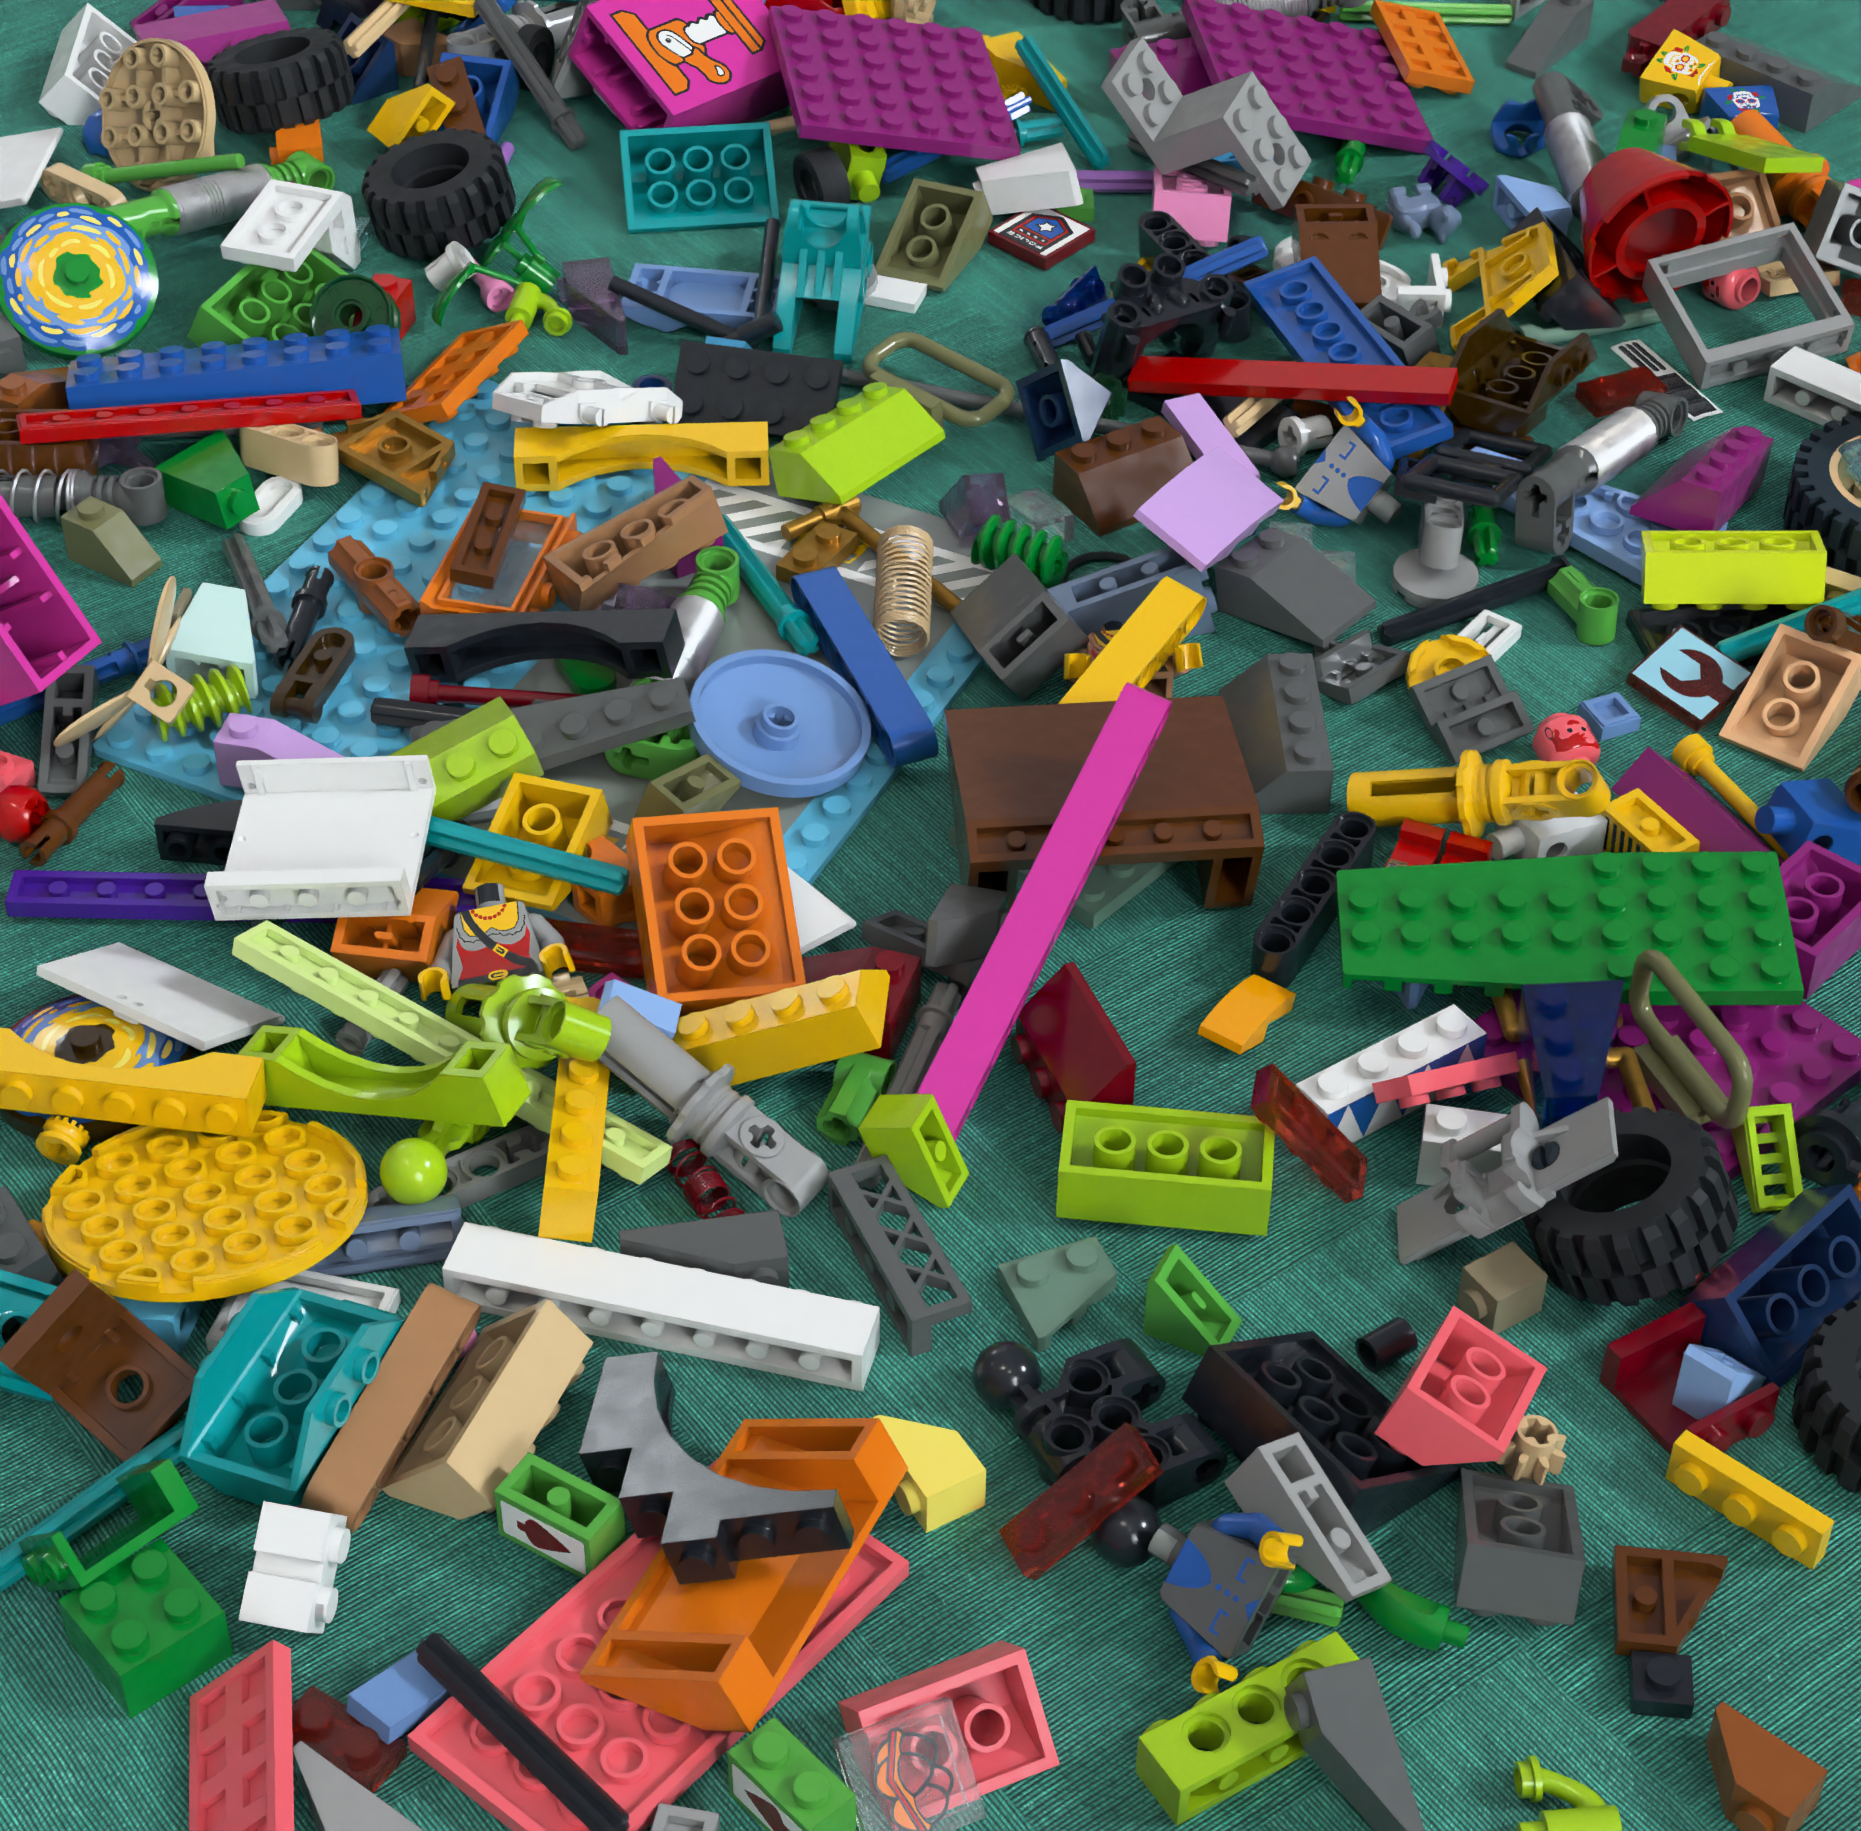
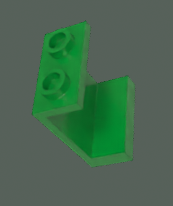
M170 1458L133 1466L115 1478L139 1518L81 1557L77 1558L61 1531L28 1536L20 1541L18 1544L26 1555L21 1558V1563L31 1581L39 1588L45 1586L48 1592L83 1588L200 1508Z

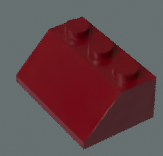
M1075 962L1064 964L1023 1006L1016 1020V1035L1010 1038L1011 1050L1015 1061L1019 1065L1024 1064L1028 1070L1033 1091L1037 1098H1044L1048 1104L1052 1123L1058 1133H1063L1067 1100L1133 1105L1136 1061Z

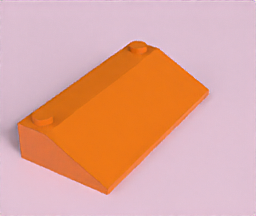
M879 1418L744 1419L711 1470L721 1476L757 1487L789 1491L837 1489L854 1528L852 1547L850 1549L742 1560L738 1563L735 1579L679 1585L661 1547L579 1673L583 1682L703 1730L751 1733L908 1470V1466Z

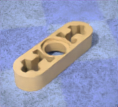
M60 162L44 169L39 179L46 195L60 204L83 203L105 208L128 202L123 193L117 188Z

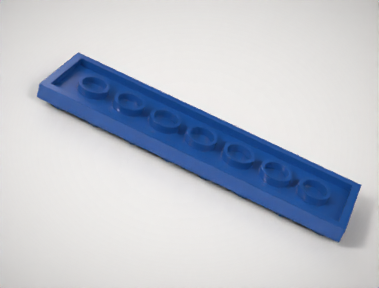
M1316 256L1243 282L1244 290L1251 297V304L1296 362L1405 366ZM1327 401L1333 410L1336 408L1343 416L1350 415L1354 410V406L1350 402ZM1358 402L1363 410V414L1368 415L1385 432L1395 460L1454 437L1453 424L1437 405Z

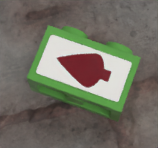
M530 1452L524 1456L494 1490L499 1534L581 1578L587 1576L626 1541L624 1508L619 1498Z
M775 1717L771 1718L727 1752L729 1794L765 1830L856 1831V1794Z

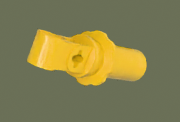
M1464 750L1460 756L1459 766L1353 772L1347 784L1348 812H1360L1370 816L1375 821L1376 827L1402 826L1405 818L1429 825L1460 823L1463 826L1465 835L1477 838L1482 837L1488 822H1496L1499 826H1510L1514 820L1545 821L1552 818L1593 817L1606 809L1611 798L1609 786L1596 766L1588 760L1574 759L1549 762L1529 760L1512 764L1509 759H1497L1493 764H1483L1477 750ZM1592 782L1591 787L1586 792L1575 794L1576 789L1580 785Z

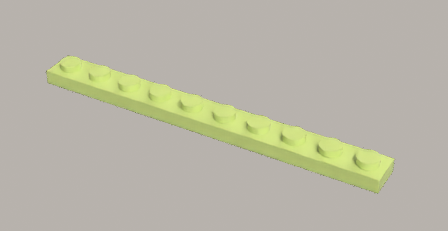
M268 920L234 938L233 956L251 965L255 970L263 972L285 984L294 992L304 995L329 1009L333 1014L343 1017L368 1031L375 1038L384 1040L405 1052L418 1062L426 1065L439 1062L456 1053L466 1041L481 1042V1039ZM531 1067L522 1068L521 1071L531 1094L515 1115L532 1124L536 1129L550 1134L556 1081ZM606 1110L601 1164L638 1185H641L669 1164L672 1146Z

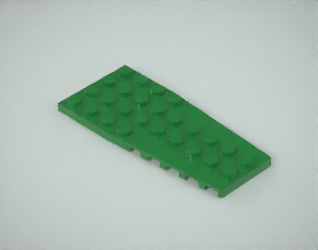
M1777 851L1601 852L1591 855L1338 870L1336 873V901L1343 988L1352 989V980H1370L1384 983V991L1402 992V982L1435 984L1434 993L1452 994L1453 985L1484 987V996L1504 997L1505 988L1534 990L1533 999L1556 1000L1557 991L1583 992V1002L1629 1004V986L1635 960L1643 951L1654 949L1661 951L1669 958L1706 1005L1802 1004L1804 988ZM1653 972L1649 991L1650 1005H1679Z

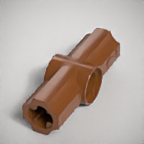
M351 535L338 539L334 548L328 552L329 565L357 595L359 609L365 614L375 615L390 633H397L401 638L410 635L418 616L421 615L420 604L395 578L392 562L387 558L376 557L361 540H355Z

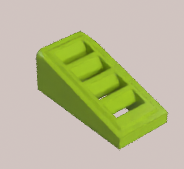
M1791 1103L1749 1107L1743 1124L1731 1131L1751 1211L1755 1213L1783 1210L1803 1192ZM1768 1123L1771 1133L1757 1134L1755 1124ZM1774 1143L1776 1153L1759 1154L1758 1144ZM1779 1163L1781 1173L1762 1175L1761 1165ZM1784 1184L1786 1194L1765 1196L1764 1185Z

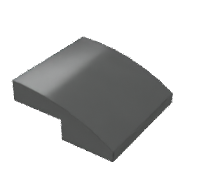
M1491 654L1416 684L1407 691L1429 733L1453 765L1460 763V756L1464 750H1477L1479 754H1483L1535 731L1517 691H1508Z

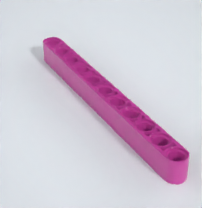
M1129 682L1123 687L916 1093L934 1095L955 1142L1170 713L1172 701Z

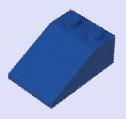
M442 52L439 63L461 56L486 134L497 143L513 116L521 87L512 60ZM443 122L436 132L445 130Z

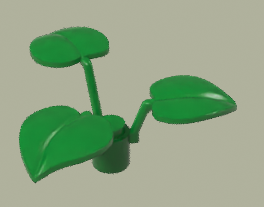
M545 177L537 183L525 197L517 213L505 223L501 234L496 236L489 244L480 265L469 262L448 281L438 294L432 307V319L437 325L442 327L443 316L451 299L464 281L476 272L503 280L516 287L522 282H531L537 285L542 293L547 294L558 280L560 273L545 262L546 257L539 253L522 229V225L528 211L549 192L563 186L562 182L554 178ZM514 232L517 233L533 256L527 252L522 256L509 245L510 237ZM501 248L518 261L512 270L518 275L517 278L486 268Z

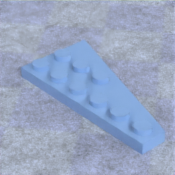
M1477 446L1471 449V451L1523 461ZM1457 481L1461 484L1492 490L1496 486L1494 485L1492 488ZM1602 485L1585 496L1575 497L1573 533L1569 546L1640 586L1641 531H1681L1629 514L1631 506L1641 497L1640 495ZM1516 491L1499 507L1515 514ZM1728 522L1719 531H1726Z

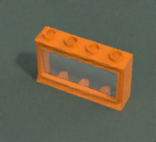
M474 503L419 600L421 614L544 612L547 609H552L555 604L557 591L542 556L583 535L581 531H577L576 513H571L570 517H564V515L523 509L494 589L491 590L450 582V567L475 505Z

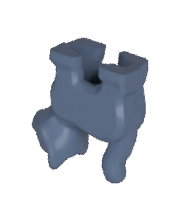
M1428 182L1415 184L1413 191L1416 193V196L1413 197L1406 196L1407 192L1404 186L1391 188L1388 193L1387 203H1385V212L1393 216L1392 224L1395 229L1410 234V237L1413 239L1420 237L1422 229L1431 227L1439 242L1445 244L1446 237L1453 234L1456 227L1462 222L1460 212L1452 205H1442L1441 201L1431 193L1432 187Z

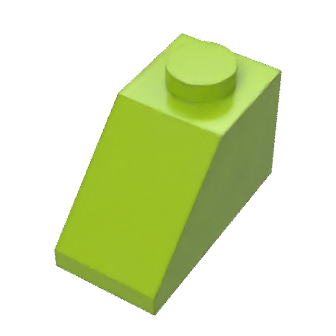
M933 1094L879 1095L858 1128L871 1157L876 1158L886 1154L904 1186L939 1208L950 1207L970 1173Z

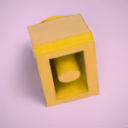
M427 83L387 99L367 128V131L387 147H391L394 144L399 145L411 136L415 135V137L425 135V132L437 131L455 105V102Z

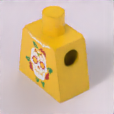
M1673 29L1640 76L1639 101L1647 103L1653 96L1671 94L1680 100L1687 113L1693 114L1701 107L1704 88L1733 87V83L1720 78L1721 57L1718 53L1680 31ZM1662 102L1658 105L1672 109L1671 105L1667 102Z

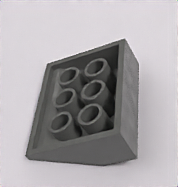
M1711 31L1696 40L1719 54L1721 57L1720 78L1732 82L1733 87L1772 85L1779 110L1778 122L1802 133H1807L1861 98L1860 85L1750 39Z

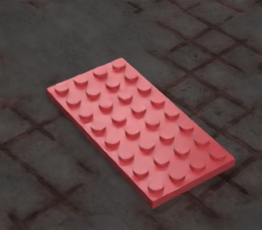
M717 1460L714 1461V1462L708 1467L710 1470L713 1468V1466L715 1465V1463L717 1462ZM635 1533L480 1671L628 1813L630 1826L627 1831H644L654 1822L659 1803L669 1805L674 1803L746 1732L700 1729L588 1685L579 1676V1673L662 1547L660 1544L662 1536L637 1538ZM868 1535L762 1713L761 1718L909 1576L908 1560L872 1535ZM453 1696L407 1735L410 1751L511 1831H591Z

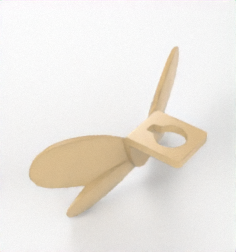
M175 576L169 577L162 591L148 650L147 667L130 690L115 696L70 724L55 738L53 742L55 747L66 745L101 726L92 741L97 740L113 728L136 703L167 724H172L194 694L195 688L190 683L163 666L176 638L181 621V616H179L170 628L176 596ZM162 681L173 683L177 689L175 701L166 707L155 705L151 698V692L154 690L155 685Z

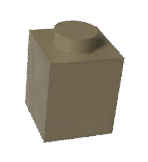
M1512 1241L1462 1268L1457 1304L1464 1313L1494 1333L1499 1334L1541 1311L1548 1275Z

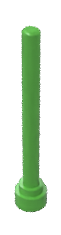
M241 153L117 168H112L103 162L85 164L81 172L114 186L115 183L241 169L245 165V159Z

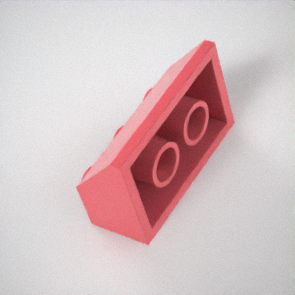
M1453 1306L1422 1349L1374 1434L1386 1441L1397 1453L1408 1456L1421 1466L1499 1461L1505 1453L1547 1367Z
M1003 1640L837 1702L854 1759L889 1827L893 1830L898 1829V1827L893 1823L890 1816L892 1801L882 1797L874 1786V1773L876 1770L874 1756L878 1746L883 1740L888 1738V1731L892 1728L899 1727L904 1733L924 1734L935 1741L938 1746V1757L935 1763L948 1768L954 1777V1785L949 1795L947 1809L1060 1765L1025 1648ZM905 1736L902 1740V1752H915L926 1756L932 1761L935 1748L928 1740L915 1736ZM902 1755L900 1760L901 1779L905 1786L914 1794L928 1778L930 1765L919 1757ZM934 1767V1775L929 1783L942 1786L947 1791L950 1777L945 1771ZM928 1786L915 1798L917 1808L925 1818L943 1811L946 1803V1797L940 1790Z

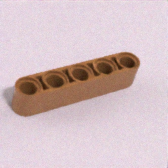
M429 1283L382 1359L375 1379L370 1384H367L352 1409L347 1422L342 1426L311 1478L304 1493L301 1508L347 1516L345 1528L349 1529L352 1534L359 1529L470 1339L481 1314V1305L434 1283Z

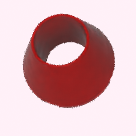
M1625 148L1608 155L1591 169L1580 189L1579 198L1586 274L1591 283L1596 288L1601 289L1602 293L1600 295L1606 299L1610 297L1613 301L1619 298L1630 299L1633 304L1649 302L1650 300L1642 288L1649 259L1688 250L1698 245L1718 242L1722 236L1724 238L1728 237L1733 222L1732 199L1718 179L1643 148ZM1683 286L1673 288L1674 292Z

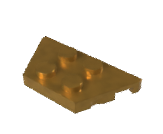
M397 410L377 414L372 418L346 421L345 431L329 434L338 440L340 463L420 508L428 503L456 456L454 441ZM321 427L312 429L323 433Z

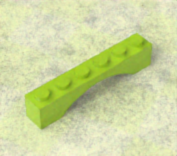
M263 1025L237 1054L264 1059L267 1098L264 1105L505 1127L531 1094L511 1045L507 1043L466 1041L456 1053L442 1061L423 1066H393L375 1063L348 1054L322 1041L304 1028Z

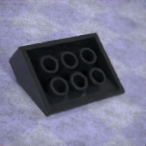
M1314 1331L1209 1345L1181 1398L1197 1413L1198 1420L1205 1427L1215 1431L1234 1449L1235 1456L1241 1462H1244L1257 1447L1299 1432L1365 1536L1458 1479L1460 1469L1462 1468L1459 1464L1421 1466L1408 1456L1397 1453L1386 1441L1375 1435L1374 1433L1390 1407L1391 1402Z

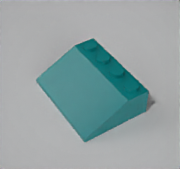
M770 122L619 130L628 234L765 226L768 218H776L780 221Z

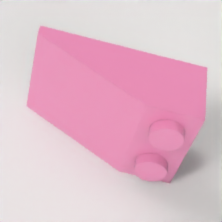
M1154 166L1151 211H1163L1171 215L1200 246L1216 247L1219 242H1227L1232 201L1231 191L1180 170L1162 176L1158 168Z

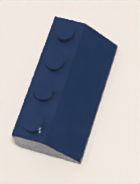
M1851 1184L1804 1190L1679 1303L1682 1307L1693 1302L1706 1315L1701 1344L1705 1347L1719 1349L1765 1376L1766 1379L1761 1387L1774 1382L1780 1388L1801 1368L1809 1338L1815 1327L1821 1325L1824 1318L1840 1307L1846 1310L1847 1303L1861 1299V1202Z

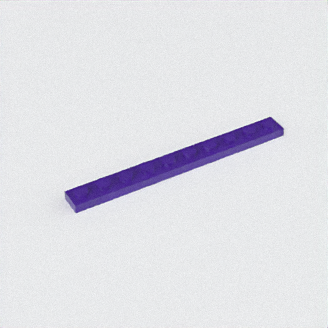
M15 870L5 899L8 917L215 921L204 888L207 874ZM432 878L422 887L457 891L459 899L455 915L459 912L477 909L475 895L463 892L462 886L466 879ZM338 918L224 921L264 922L268 920L270 922L337 923Z

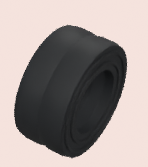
M821 146L802 152L795 157L793 162V178L799 199L850 204V186L847 173L841 159L831 147Z

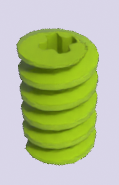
M230 664L226 667L225 678L216 668L208 672L207 683L198 673L191 676L190 684L195 688V692L172 724H167L151 713L158 735L165 743L168 742L170 727H174L181 738L186 737L187 723L192 722L198 732L202 733L204 732L205 718L210 717L216 727L221 728L223 713L240 714L241 708H246L252 714V708L242 673L235 664ZM163 683L156 684L154 698H152L153 703L159 707L171 705L177 697L175 685L172 683L171 694Z

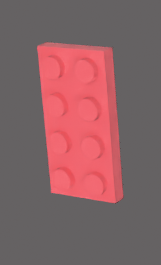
M271 1640L190 1696L189 1831H294L291 1648Z

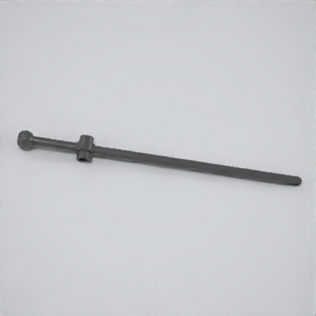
M843 368L841 384L863 388L869 384V379L863 371ZM905 380L958 407L978 410L994 398L992 396ZM1012 401L1008 408L999 414L1026 420L1022 403L1018 401ZM1100 418L1093 433L1105 435L1111 431L1133 424ZM1238 444L1253 464L1271 467L1272 472L1278 477L1290 478L1296 475L1298 471L1300 454L1296 448L1288 445L1280 446L1274 451ZM1188 449L1191 459H1194V455Z

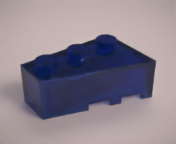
M1625 980L1522 985L1518 1032L1539 1130L1602 1100L1614 1040L1619 1026Z

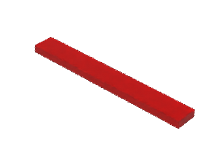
M1140 356L1135 367L1132 368L1127 382L1129 392L1182 395L1200 393L1205 396L1349 402L1346 397L1352 396L1357 402L1450 406L1459 379L1457 368Z
M345 389L21 413L16 415L20 444L359 419L362 418V409L355 390Z

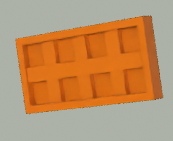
M1374 0L1370 13L1404 81L1408 85L1415 88H1423L1424 86L1438 88L1447 94H1456L1457 92L1471 94L1475 80L1439 12Z
M523 320L462 332L406 389L407 401L393 402L383 413L397 410L421 424L434 420L440 424L454 418L458 414L457 408L464 401L474 397L479 392L477 387L484 380L494 376L499 371L498 365L519 350L518 345L529 334Z

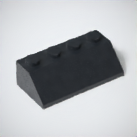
M1538 207L1504 236H1509L1543 221L1553 233L1559 275L1531 298L1536 303L1535 309L1546 322L1550 324L1555 320L1565 330L1619 328L1626 323L1614 301L1610 297L1606 299L1600 295L1602 293L1601 289L1596 288L1588 279L1585 270L1584 253Z

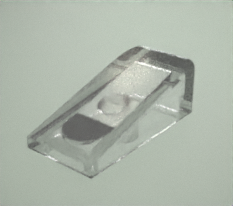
M1039 488L1000 497L999 503L1009 516L1017 522L1019 529L1025 524L1032 527V539L1040 529L1047 532V545L1055 535L1061 536L1063 542L1074 539L1075 516L1067 507Z

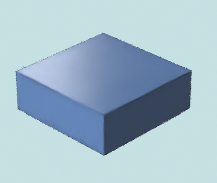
M1619 692L1579 702L1577 715L1586 720L1591 731L1600 741L1640 729L1642 718Z

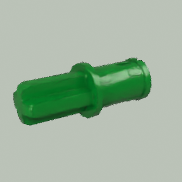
M1344 139L1342 148L1337 152L1334 159L1336 166L1334 180L1337 184L1344 182L1348 186L1354 182L1355 175L1361 171L1364 165L1365 143Z
M1474 505V511L1470 509L1468 513L1470 528L1467 532V540L1471 547L1474 548L1475 563L1481 567L1486 564L1493 566L1498 561L1497 545L1501 541L1502 535L1500 527L1496 524V512L1493 508Z

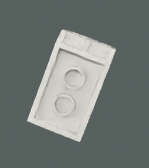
M274 179L268 182L220 245L223 259L238 261L243 264L275 268L280 271L296 272L313 248L338 267L355 270L361 262L351 196L340 191Z

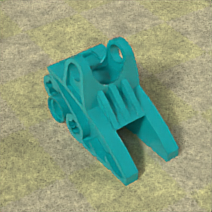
M802 199L790 200L782 245V268L776 313L783 324V331L773 336L772 352L792 354L804 298L839 301L834 360H842L845 364H852L866 299L868 277H870L873 262V242L868 241L872 206Z

